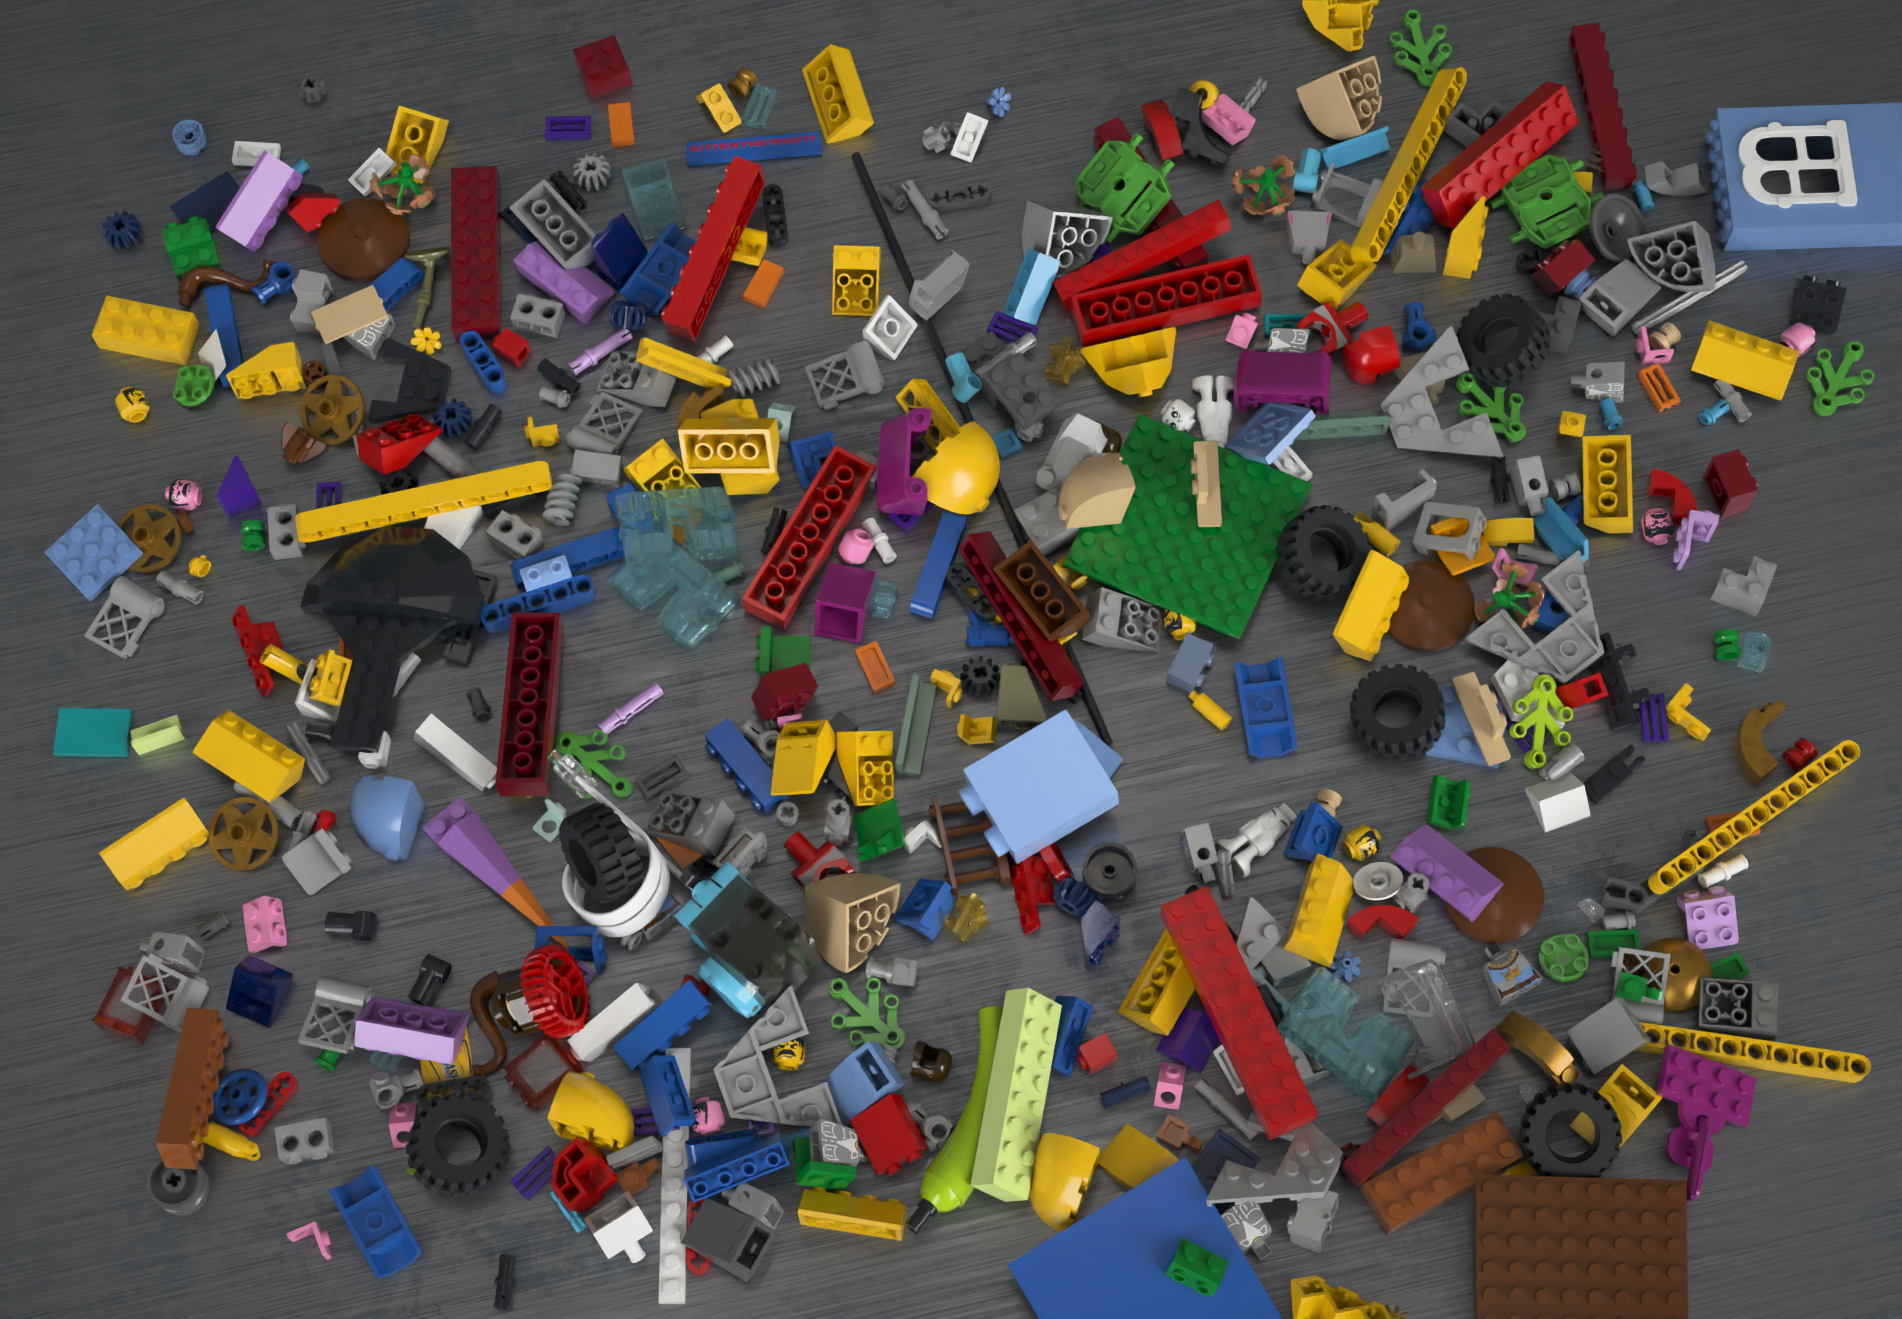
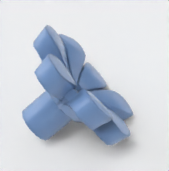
M1004 87L993 89L991 92L992 97L986 98V105L991 106L992 114L1000 117L1004 116V110H1010V104L1006 101L1011 99L1010 93L1004 94Z
M1345 951L1343 956L1339 952L1335 953L1333 958L1335 961L1332 962L1329 969L1336 971L1333 976L1338 981L1344 977V981L1350 983L1352 982V975L1355 977L1360 976L1361 970L1356 967L1361 964L1359 957L1352 958L1351 951Z

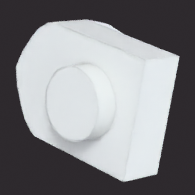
M923 821L915 828L911 827L904 833L906 845L903 848L909 854L927 839L942 848V841L938 832L928 821Z

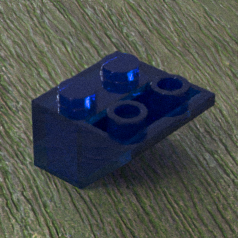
M1097 900L1081 918L1080 938L1084 966L1087 970L1093 964L1098 966L1105 956L1104 950L1108 945L1113 947L1120 937L1118 934L1121 929L1119 927L1120 917Z
M247 956L234 967L226 1009L270 1028L289 995L293 974L254 956Z

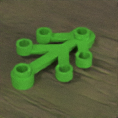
M1412 9L1404 14L1403 26L1411 30L1415 46L1403 40V35L1400 32L1391 33L1389 44L1392 47L1402 49L1395 54V64L1415 72L1417 79L1422 85L1431 86L1439 72L1438 68L1445 59L1450 57L1452 47L1448 43H1442L1438 48V55L1430 63L1428 56L1438 42L1445 38L1447 29L1444 25H1436L1432 36L1424 44L1420 30L1421 15L1417 10ZM1408 53L1418 58L1420 64L1408 59ZM1398 57H1404L1405 59L1400 60Z
M1850 341L1843 349V356L1845 358L1836 374L1830 363L1831 352L1828 349H1820L1815 359L1821 365L1829 384L1827 392H1825L1820 381L1822 371L1818 367L1809 368L1806 374V379L1811 382L1816 395L1813 407L1818 415H1831L1836 411L1837 406L1849 403L1858 404L1865 397L1864 390L1859 387L1853 388L1850 394L1835 397L1838 390L1861 384L1870 385L1875 377L1873 371L1864 369L1860 375L1845 378L1852 363L1858 361L1864 352L1860 342ZM1851 347L1856 348L1858 351H1853ZM1820 355H1825L1827 359L1821 358ZM1810 373L1817 374V377L1811 376ZM1863 375L1869 376L1870 379H1865ZM1854 393L1859 394L1860 398L1855 397ZM1822 402H1827L1829 406L1824 405Z
M1465 372L1458 377L1456 388L1462 393H1472L1484 406H1474L1470 400H1464L1459 406L1461 415L1479 416L1487 413L1489 418H1495L1500 422L1491 423L1495 433H1502L1509 442H1518L1524 438L1526 427L1520 422V407L1524 399L1520 394L1513 393L1508 400V406L1511 408L1509 418L1503 412L1504 391L1506 387H1492L1494 390L1493 402L1476 384V378L1472 373Z
M597 730L591 735L577 736L572 731H563L557 736L555 745L557 750L563 754L564 761L574 770V755L581 760L582 778L593 788L595 787L593 786L592 770L612 785V791L615 795L624 798L632 793L633 784L629 779L625 777L618 778L598 762L608 759H624L626 756L624 747L614 745L611 749L586 752L580 747L589 744L605 745L608 741V735L605 732ZM599 734H603V740L601 742H597L596 740ZM569 738L570 744L565 747L564 740ZM620 748L621 754L620 756L616 757L614 755V752L616 749ZM562 772L561 777L564 782L568 784L576 782L573 779L568 781L566 778L567 773ZM623 782L624 788L623 790L619 791L617 789V786L619 783ZM582 786L580 787L579 792L582 797L587 799L593 798L591 794L585 795V789Z
M834 978L830 981L828 985L830 996L836 1000L843 999L860 1015L845 1017L841 1013H836L831 1018L832 1027L836 1030H842L845 1027H873L879 1032L863 1034L860 1030L852 1031L849 1035V1041L852 1046L859 1047L868 1041L885 1044L896 1050L903 1046L905 1034L897 1026L899 999L896 995L889 994L884 999V1006L888 1010L887 1025L879 1019V992L881 990L879 979L870 978L866 982V989L869 993V1009L849 991L848 984L844 979ZM873 982L878 984V988L875 990L869 988V985ZM836 984L843 986L840 991L834 990L833 987ZM894 999L896 1004L889 1006L887 1004L888 1000ZM841 1018L843 1019V1023L841 1025H835V1019ZM892 1033L897 1035V1039L894 1041L888 1039V1036ZM854 1035L862 1037L859 1042H854L852 1038Z

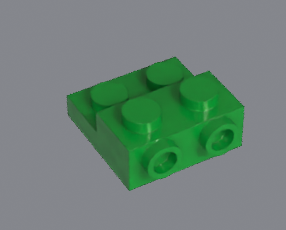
M201 216L191 217L186 224L179 225V223L174 222L167 224L165 230H161L177 278L184 276L189 270L198 266L217 267L221 265L206 218L201 219Z

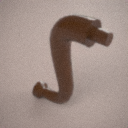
M267 259L263 260L262 266L264 270L262 276L255 281L243 279L216 267L198 266L192 268L184 275L177 290V293L181 296L179 305L188 307L190 298H195L198 286L205 281L220 284L227 283L229 287L253 292L251 289L253 286L257 287L267 280L266 276L270 274V268L275 262Z
M510 970L500 975L497 971L488 974L480 979L471 991V1011L495 1052L494 1058L482 1066L479 1064L472 1066L475 1076L480 1075L484 1077L485 1074L496 1070L503 1064L506 1057V1044L488 1009L487 999L492 995L499 977L511 974Z

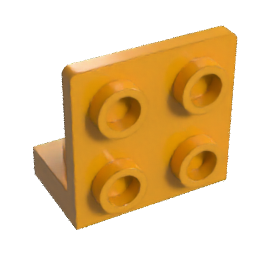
M1451 517L1431 525V535L1461 537L1468 532L1470 523L1464 518ZM1482 535L1479 538V551L1475 552L1473 561L1468 559L1466 553L1436 550L1451 575L1455 576L1495 560L1494 552Z

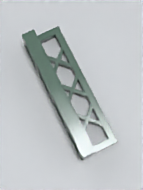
M1383 409L1315 414L1316 417L1310 422L1309 426L1302 430L1294 440L1387 434L1389 416L1384 415Z
M912 674L895 766L896 774L920 778L937 685L920 682V675Z

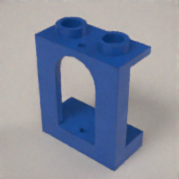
M537 926L535 949L551 945L549 936H587L592 938L591 946L563 947V949H567L568 954L574 955V961L576 959L579 961H594L596 974L601 973V965L606 963V950H603V936H599L597 926Z

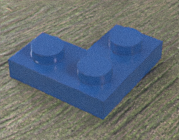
M832 431L790 442L787 445L803 489L810 487L822 466L819 460L827 458L836 445Z

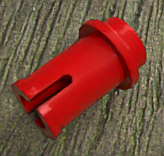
M324 809L317 813L318 820L313 833L320 828L325 832L328 829L330 830L332 823L336 822L334 818L335 813Z

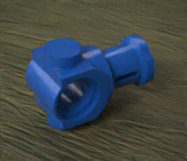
M283 260L277 261L271 266L270 274L266 276L267 280L259 286L251 288L257 299L264 305L266 300L276 293L279 295L282 293H293L292 283L296 274L289 263Z
M1411 302L1403 307L1404 313L1407 314L1408 322L1405 324L1406 332L1401 333L1402 345L1406 346L1407 350L1421 352L1426 348H1430L1431 343L1436 342L1435 329H1431V325L1423 318V303ZM1414 336H1421L1423 339H1417Z

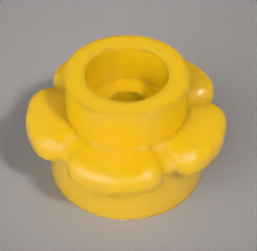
M205 555L192 558L189 563L190 574L199 578L207 575L211 568V562L207 560Z

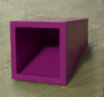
M829 562L816 599L814 635L861 644L875 590V571Z

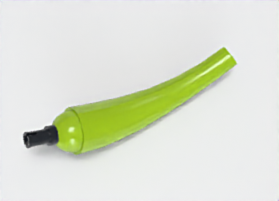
M990 1006L979 1011L980 1049L976 1076L969 1100L955 1129L938 1155L923 1173L924 1179L920 1187L922 1199L917 1204V1210L904 1224L909 1231L916 1235L929 1218H934L938 1212H949L957 1206H963L975 1188L970 1185L1003 1008L1000 1006Z

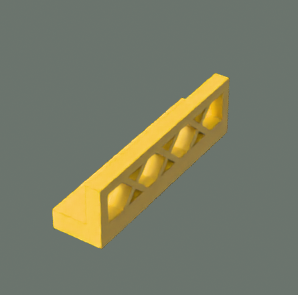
M648 338L640 339L636 356L637 362L708 389H713L717 385L722 389L730 386L732 379L725 377V368Z
M912 379L895 397L905 412L913 410L912 408L931 409L930 426L927 428V435L923 437L935 454L938 453L935 450L938 446L937 443L940 444L948 436L952 438L959 434L957 430L960 426L926 379ZM910 391L914 395V406L909 405L905 399ZM932 426H936L940 431L939 441L934 440L932 437Z

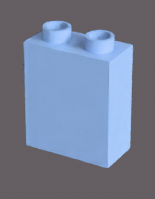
M1066 709L963 769L968 785L958 790L973 816L984 810L992 822L993 826L983 833L997 857L999 858L1005 853L1010 852L1017 864L1119 804L1116 788Z

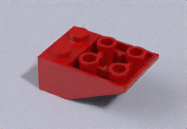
M409 414L404 419L388 421L385 425L377 428H368L365 432L356 434L359 459L384 475L405 468L442 432V428L418 414Z

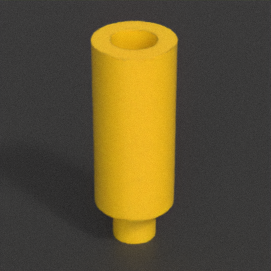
M1193 690L1188 697L1193 701L1192 706L1221 731L1231 723L1233 717L1205 693L1199 694Z

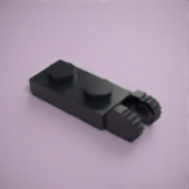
M1632 744L1625 748L1618 756L1615 755L1583 782L1587 796L1596 805L1632 776L1633 772L1646 760L1641 755L1629 767L1623 762L1626 757L1633 753L1635 748Z

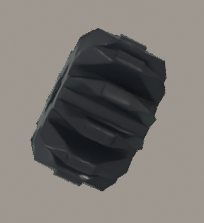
M402 468L398 472H391L390 476L383 475L384 481L379 484L380 494L384 495L419 487V480L417 477H414L412 471L405 472L404 468Z
M980 655L977 662L970 658V665L964 664L962 666L964 672L960 673V680L963 681V689L969 688L970 696L975 692H978L979 698L982 697L983 692L990 696L992 694L991 688L998 689L999 684L997 681H1000L1001 674L997 673L999 666L992 665L991 658L984 662L983 657Z

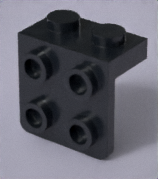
M1804 275L1803 279L1797 278L1795 287L1798 289L1790 323L1793 325L1799 322L1811 326L1813 330L1835 333L1838 328L1847 288L1840 286L1841 282L1827 279L1826 283L1817 282L1818 277Z

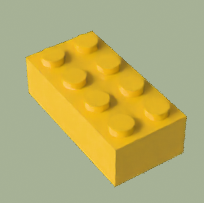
M106 295L92 337L101 349L185 366L190 357L200 324L192 312Z

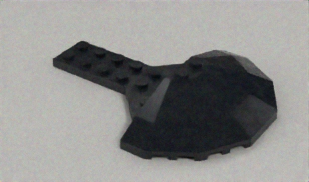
M385 526L340 547L306 584L300 608L306 612L325 613L354 656L330 743L334 749L378 753L401 663L409 658L408 655L420 647L422 649L436 639V635L446 627L451 628L456 623L477 625L480 623L485 599L479 588L478 579L474 574L472 562L466 554L434 529Z

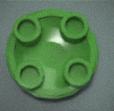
M195 364L189 367L186 365L182 366L178 371V379L175 383L173 397L182 405L189 407L202 403L211 394L214 387L215 377L213 371L203 364Z
M1560 934L1554 935L1542 943L1539 952V962L1544 973L1550 978L1560 982H1569L1580 978L1587 970L1589 954L1587 948L1577 935Z

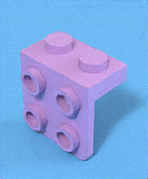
M1690 510L1687 518H1682L1681 527H1678L1676 533V541H1679L1678 549L1675 548L1673 554V563H1676V570H1682L1689 556L1691 539L1709 542L1719 522L1718 514H1713L1708 510Z
M1715 886L1710 887L1709 891L1699 892L1697 890H1690L1684 892V895L1676 896L1677 906L1685 912L1689 942L1701 950L1738 943L1735 898L1732 893L1724 887Z

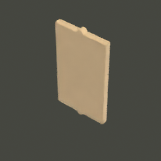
M373 285L310 312L316 323L315 329L320 332L325 344L388 317L383 306V299L379 298Z

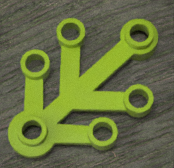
M1545 674L1537 676L1532 683V690L1522 699L1515 700L1512 704V709L1516 714H1523L1529 710V705L1537 699V708L1519 723L1513 724L1509 730L1513 738H1522L1526 735L1527 729L1535 723L1532 750L1526 752L1524 756L1525 765L1530 769L1542 768L1546 763V755L1543 752L1545 726L1554 737L1556 745L1565 746L1571 741L1570 734L1560 729L1548 712L1547 705L1549 702L1554 708L1556 717L1560 722L1570 721L1573 718V711L1571 708L1563 706L1555 694L1556 684L1554 679ZM1544 682H1545L1546 685H1547V690H1546V691L1543 689V683H1544ZM1519 702L1523 705L1522 711L1518 708ZM1563 711L1567 713L1566 719L1562 715ZM1517 726L1521 730L1519 735L1516 733ZM1561 734L1565 738L1563 743L1560 741ZM1536 755L1539 756V763L1535 760Z

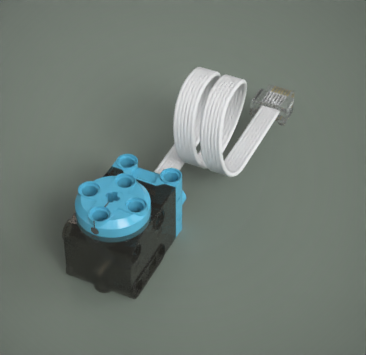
M555 749L547 759L554 766L553 770L564 784L581 799H584L590 793L600 803L611 807L614 813L619 815L621 821L632 830L628 832L633 837L640 855L649 857V868L643 884L627 903L613 911L593 913L585 910V890L581 888L577 878L573 876L569 864H567L562 879L564 895L570 905L589 926L598 927V933L608 937H623L633 934L646 926L664 904L670 885V872L679 879L682 872L660 853L639 826L595 789L597 782L589 775L582 764L569 753L563 756ZM726 861L711 877L713 882L711 880H702L694 889H691L693 901L689 900L674 917L688 931L692 932L689 936L703 950L711 954L700 965V971L697 974L735 1012L748 1019L754 1016L765 1004L772 1006L789 986H792L795 992L813 971L819 967L822 958L815 948L818 944L783 908L776 905Z

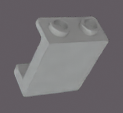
M1422 468L1418 471L1414 489L1392 502L1385 492L1377 495L1371 517L1388 531L1401 525L1422 512L1425 501L1432 502L1437 487L1435 478L1430 473L1427 474Z
M1623 998L1614 999L1566 1031L1570 1036L1568 1038L1570 1045L1575 1051L1579 1050L1584 1058L1582 1060L1584 1067L1588 1072H1593L1594 1075L1602 1074L1606 1068L1638 1047H1643L1651 1042Z

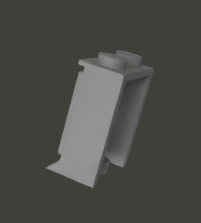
M951 250L950 255H947L921 280H914L907 305L927 321L962 289L969 268L967 260L962 255H958L954 250Z

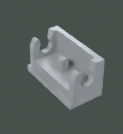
M575 450L571 475L579 477L582 482L620 487L623 469L622 457Z

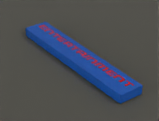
M820 131L687 142V165L729 163L733 161L734 156L753 161L822 155Z

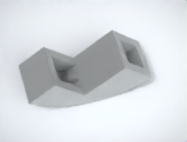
M1663 161L1645 166L1647 187L1657 193L1670 196H1691L1708 192L1706 172L1698 163L1675 170H1670Z

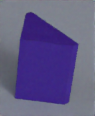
M234 456L216 496L226 515L231 518L262 504L240 458Z
M1184 1008L1169 1035L1162 1037L1156 1051L1201 1075L1220 1039L1209 1016L1202 1011Z

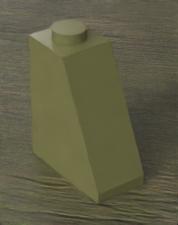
M1018 663L1002 665L997 728L1031 730L1045 722V713L1026 666H1021Z

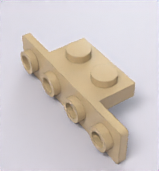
M1195 441L1193 444L1194 459H1191V474H1195V480H1192V495H1196L1198 526L1220 527L1222 525L1217 442Z
M1474 672L1453 678L1452 684L1487 765L1492 766L1510 760L1511 755L1502 737L1507 722L1504 714L1498 711L1496 706L1497 698L1494 691H1490L1487 684L1480 686Z

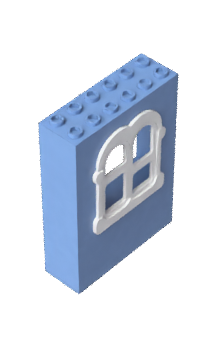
M1902 103L1717 108L1714 118L1710 120V128L1706 130L1705 140L1710 145L1708 161L1712 163L1713 168L1711 170V182L1715 183L1713 200L1718 205L1716 221L1720 222L1719 242H1723L1724 251L1902 246ZM1830 136L1833 143L1834 159H1809L1805 137ZM1793 137L1796 142L1798 159L1794 161L1764 160L1757 154L1756 144L1763 138ZM1802 169H1835L1840 190L1834 193H1803L1800 187L1798 171ZM1786 170L1789 174L1791 193L1771 194L1765 191L1760 183L1761 176L1767 171Z

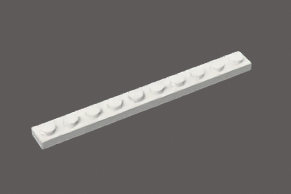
M668 1048L665 1051V1056H675L690 1100L691 1048ZM680 1126V1130L670 1131L666 1136H663L659 1304H686L687 1247L680 1242L687 1232L688 1189L684 1182V1170L689 1168L685 1141L689 1139L690 1126Z

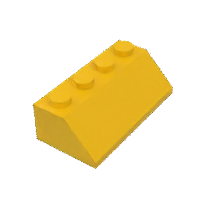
M830 44L802 69L825 141L828 144L860 136L874 124L850 50Z
M1709 321L1691 371L1781 401L1795 367L1799 351Z
M732 399L700 414L701 418H759L753 399ZM777 469L775 473H720L727 495L768 494L780 480Z
M777 418L686 419L678 429L684 473L776 472L779 449Z
M1631 435L1583 436L1584 525L1609 534L1633 533Z
M1370 550L1333 632L1334 637L1345 654L1372 661L1374 654L1378 653L1382 636L1388 631L1393 612L1397 611L1400 596L1409 584V577L1402 566L1374 550Z
M229 709L211 722L193 750V754L269 803L301 780L305 762L304 757Z
M182 798L99 852V854L127 891L130 888L134 889L140 886L143 880L150 875L160 873L170 862L181 859L188 850L204 844L209 832L187 800Z
M1317 854L1309 865L1283 948L1329 968L1333 962L1354 891L1353 878L1340 862Z
M1167 928L1117 1011L1120 1015L1143 1028L1166 1036L1173 1029L1178 1017L1195 990L1194 984Z
M811 1187V1190L804 1189L797 1213L801 1225L902 1241L907 1206L903 1205L901 1200L887 1199V1202L878 1201L877 1197L872 1195H862V1198L851 1196L852 1193L846 1191H837L834 1194L827 1193L826 1189L820 1187Z

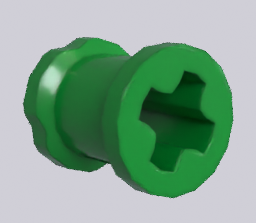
M322 1049L319 1057L315 1058L313 1062L325 1070L334 1072L336 1068L334 1065L340 1052Z

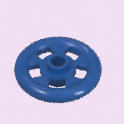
M238 1069L225 1075L219 1081L218 1091L213 1094V1115L215 1118L226 1125H239L255 1117L262 1109L267 1098V1084L263 1076L252 1069ZM239 1079H247L246 1084H238ZM227 1087L231 1088L228 1091L227 1096L223 1097L222 1095ZM257 1087V1095L251 1096L250 1089ZM226 1104L232 1108L227 1114L222 1110ZM249 1105V1109L240 1113L239 1109H244Z

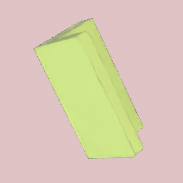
M178 715L130 731L133 738L131 744L138 755L185 740Z

